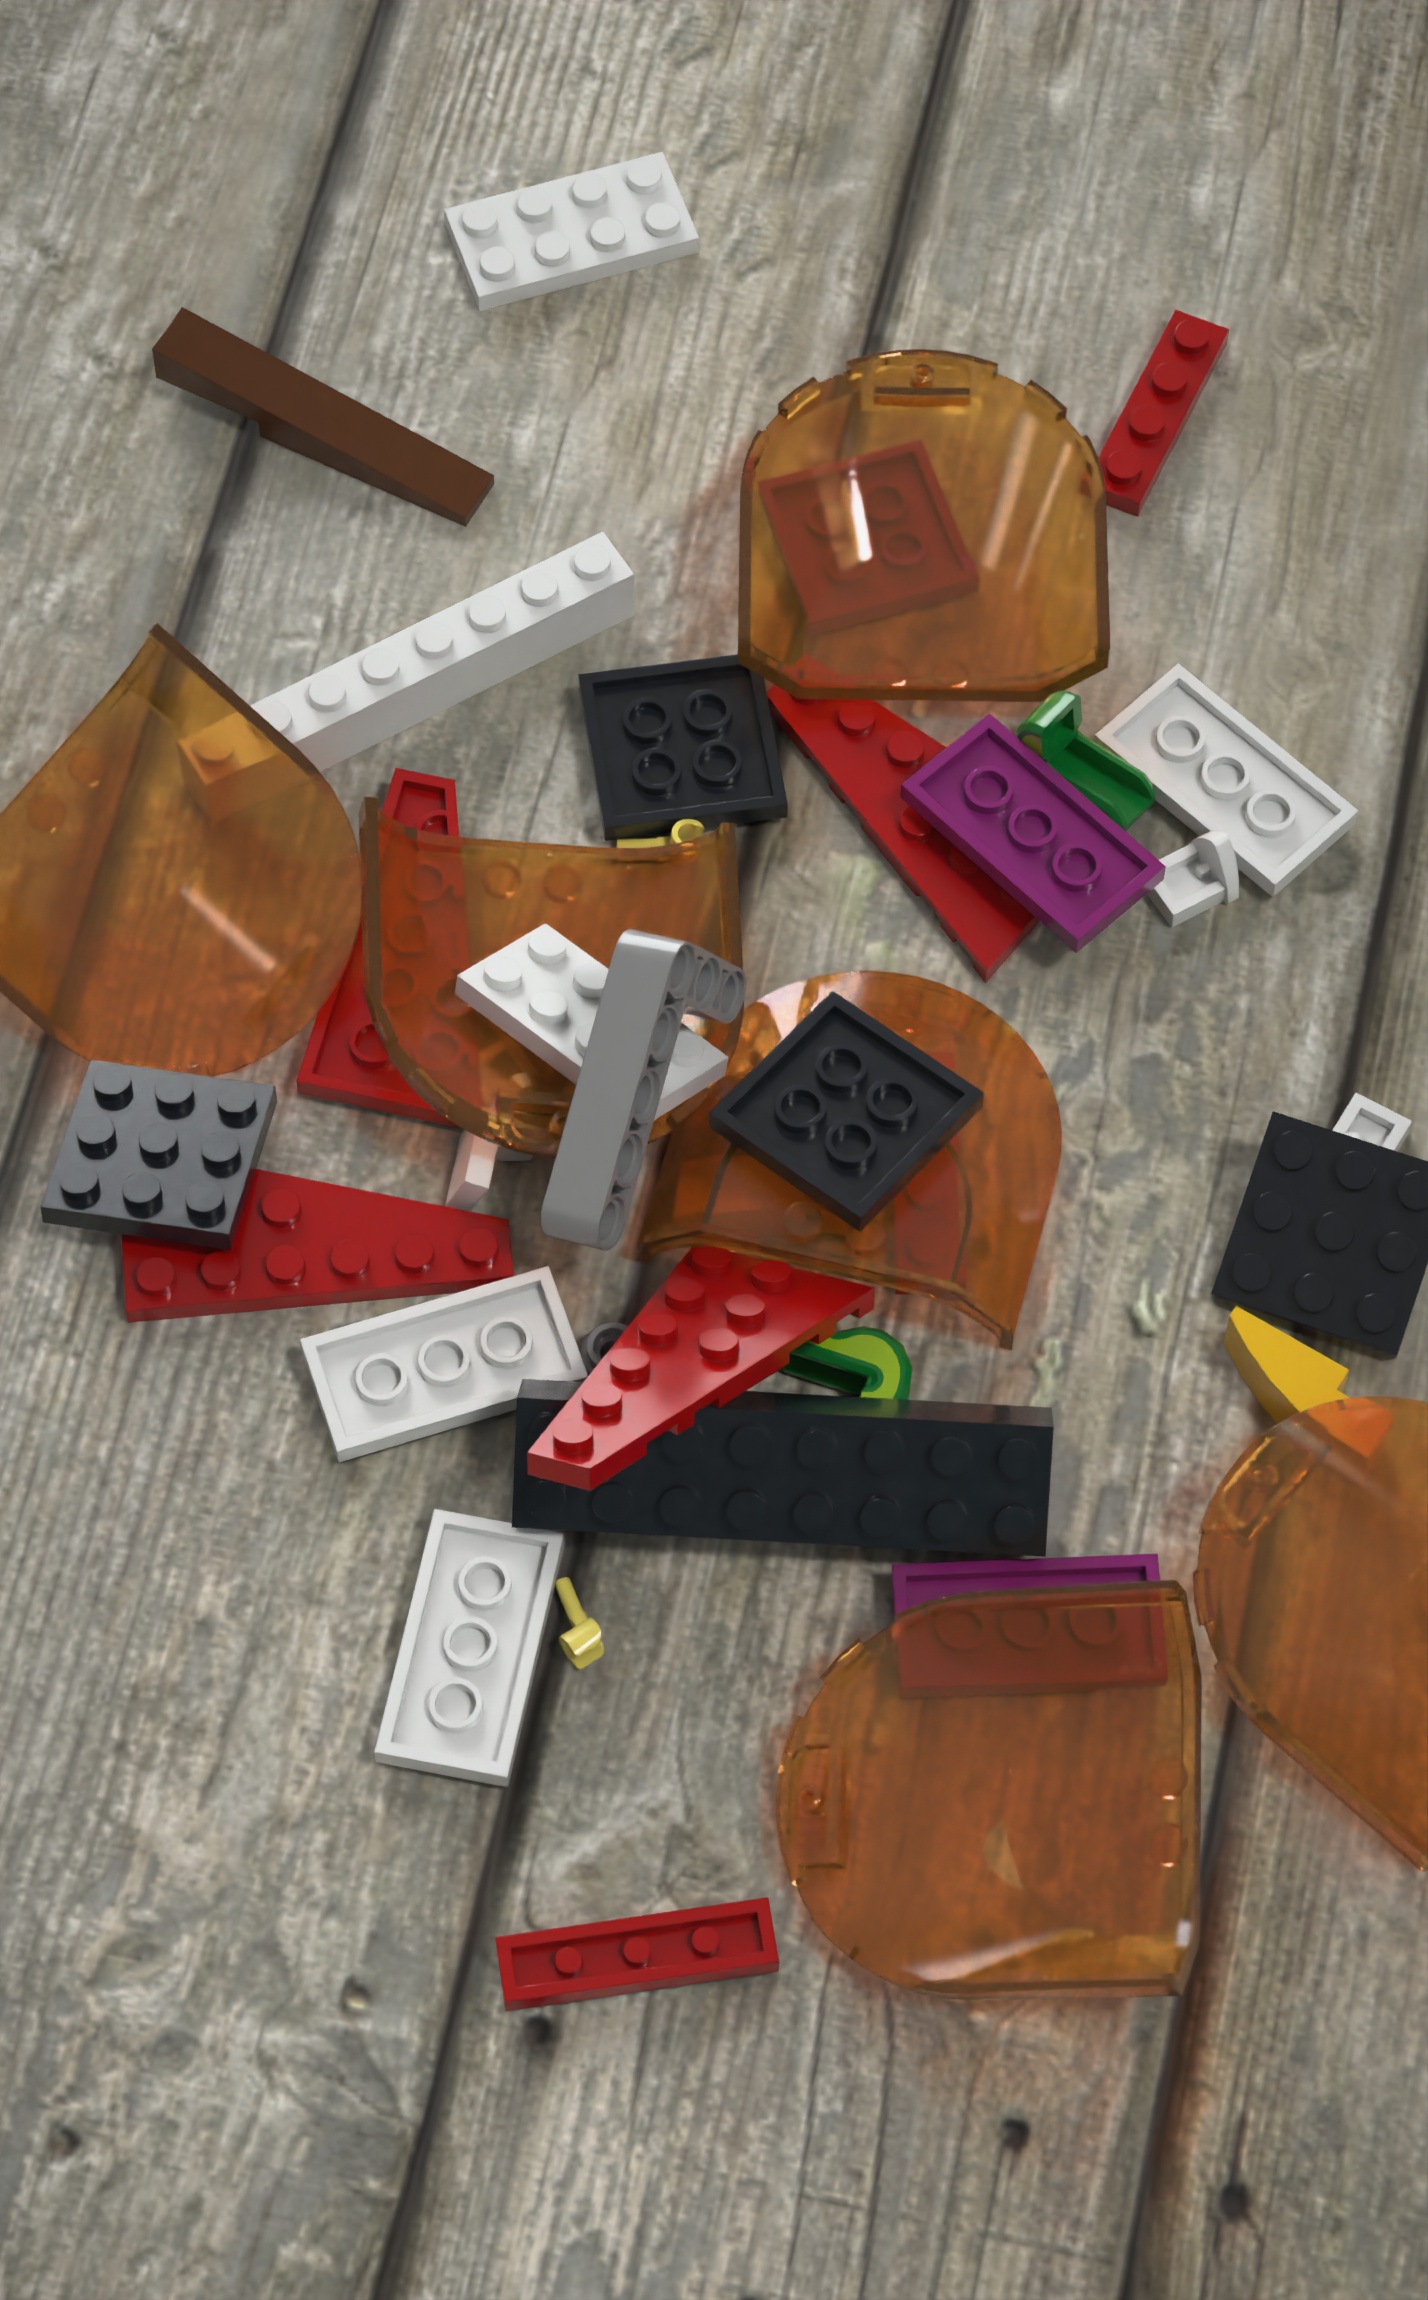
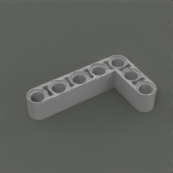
M628 929L621 935L613 952L542 1206L541 1226L547 1236L603 1251L611 1250L617 1244L625 1226L683 1015L688 1014L721 1023H731L735 1020L741 1010L746 992L745 974L741 968L691 942L635 929Z

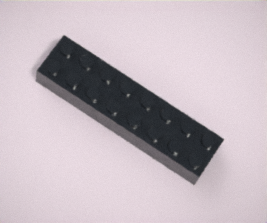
M522 1379L516 1408L512 1527L1046 1557L1054 1431L1051 1407L745 1391L720 1408L709 1403L695 1412L694 1425L678 1435L668 1430L647 1443V1455L591 1491L528 1475L527 1452L583 1382Z

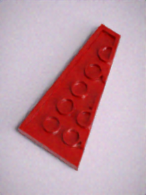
M802 654L767 692L770 714L804 757L815 762L830 781L829 788L842 804L847 802L862 821L861 828L915 896L923 897L939 917L940 927L953 943L959 942L973 960V968L986 983L1040 921L900 798L901 784L947 747Z
M395 768L296 1080L297 1091L303 1095L465 1129L476 1114L480 1112L473 1010L470 1005L455 995L457 975L469 969L455 780Z
M256 1169L231 1250L121 1234L125 1304L128 1323L451 1294L514 1276L509 1219Z
M694 1243L527 1452L528 1475L591 1491L647 1455V1443L668 1430L676 1435L680 1434L695 1424V1412L709 1403L719 1408L788 1365L790 1363V1352L808 1340L820 1344L835 1334V1323L850 1314L859 1319L874 1309L875 1287L791 1267L778 1260H762L730 1252L726 1248L717 1245Z

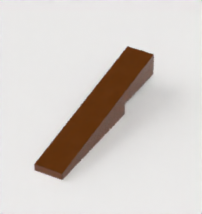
M181 307L152 348L156 378L258 422L259 434L262 438L460 525L467 526L494 485L493 474Z

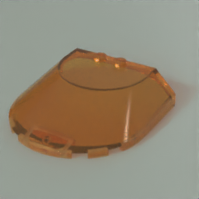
M929 349L895 350L874 353L846 361V372L832 376L820 383L813 376L778 403V414L764 431H757L744 462L740 487L738 663L798 699L1043 702L1051 693L1065 691L1108 668L1110 617L1106 491L1100 461L1088 435L1080 436L1066 419L1067 408L1050 392L1033 380H1030L1026 386H1023L1012 379L997 374V363L968 354Z
M158 623L150 629L146 641L115 684L0 813V992L48 1035L87 1061L91 1059L212 1077L257 1062L278 1050L301 1032L330 999L343 977L352 956L359 931L363 901L362 870L355 835L345 809L320 770L300 749Z
M364 796L358 812L363 961L366 999L373 1025L390 1060L419 1096L448 1120L490 1143L520 1153L556 1159L576 1084L456 996L455 988L458 974L545 923L608 969L617 941L621 935L628 929H635L691 942L741 968L743 971L735 823L722 822L718 829L709 834L665 846L647 848L590 847L466 838L430 833L406 826L378 809L377 797ZM744 1002L739 1014L731 1023H721L684 1014L682 1018L684 1025L729 1057L727 1066L734 1055L741 1033ZM721 1079L654 1120L648 1144L674 1131L692 1117L708 1100Z
M867 970L816 976L775 990L741 1011L735 1020L727 1023L710 1042V1044L729 1057L725 1076L681 1103L636 1245L637 1261L650 1263L652 1255L655 1253L706 1245L778 1260L901 1290L947 1305L970 1317L994 1334L999 1340L1000 1348L1012 1350L1056 1187L1062 1147L1061 1119L1056 1096L1046 1071L1033 1050L1005 1020L970 996L939 982L896 972ZM832 991L984 1092L983 1107L861 1232L709 1128V1112Z
M1387 1396L1345 1398L1314 1406L1276 1424L1256 1439L1238 1457L1221 1479L1208 1503L1199 1528V1533L1202 1535L1199 1544L1197 1569L1193 1572L1194 1603L1199 1627L1205 1626L1210 1645L1218 1660L1214 1665L1215 1671L1232 1699L1247 1718L1274 1744L1416 1868L1424 1872L1428 1869V1403L1420 1400Z
M1157 1580L952 1594L925 1601L895 1614L897 1622L884 1628L866 1642H863L860 1638L856 1639L833 1661L820 1677L825 1684L812 1701L805 1716H796L787 1738L778 1772L776 1826L780 1851L790 1882L797 1887L805 1906L812 1915V1921L836 1947L872 1974L896 1986L923 1995L945 1999L1015 2000L1183 1995L1200 1944L1202 1675L1186 1591L1178 1581Z

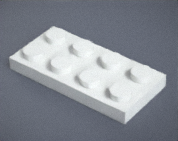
M663 152L444 209L446 228L479 311L699 253V236Z
M1179 663L1094 736V742L1144 772L1153 785L1155 800L1198 836L1210 831L1227 833L1234 849L1238 869L1272 897L1279 893L1350 830L1357 821L1359 811Z
M545 923L458 974L455 995L574 1084H577L609 969ZM682 1022L654 1120L721 1079L726 1073L729 1057Z
M549 1266L300 1339L301 1351L339 1463L516 1410L517 1396L522 1379L584 1382L588 1377Z
M434 1509L374 1751L377 1763L508 1787L565 1544L564 1533L546 1529L514 1528L512 1523Z

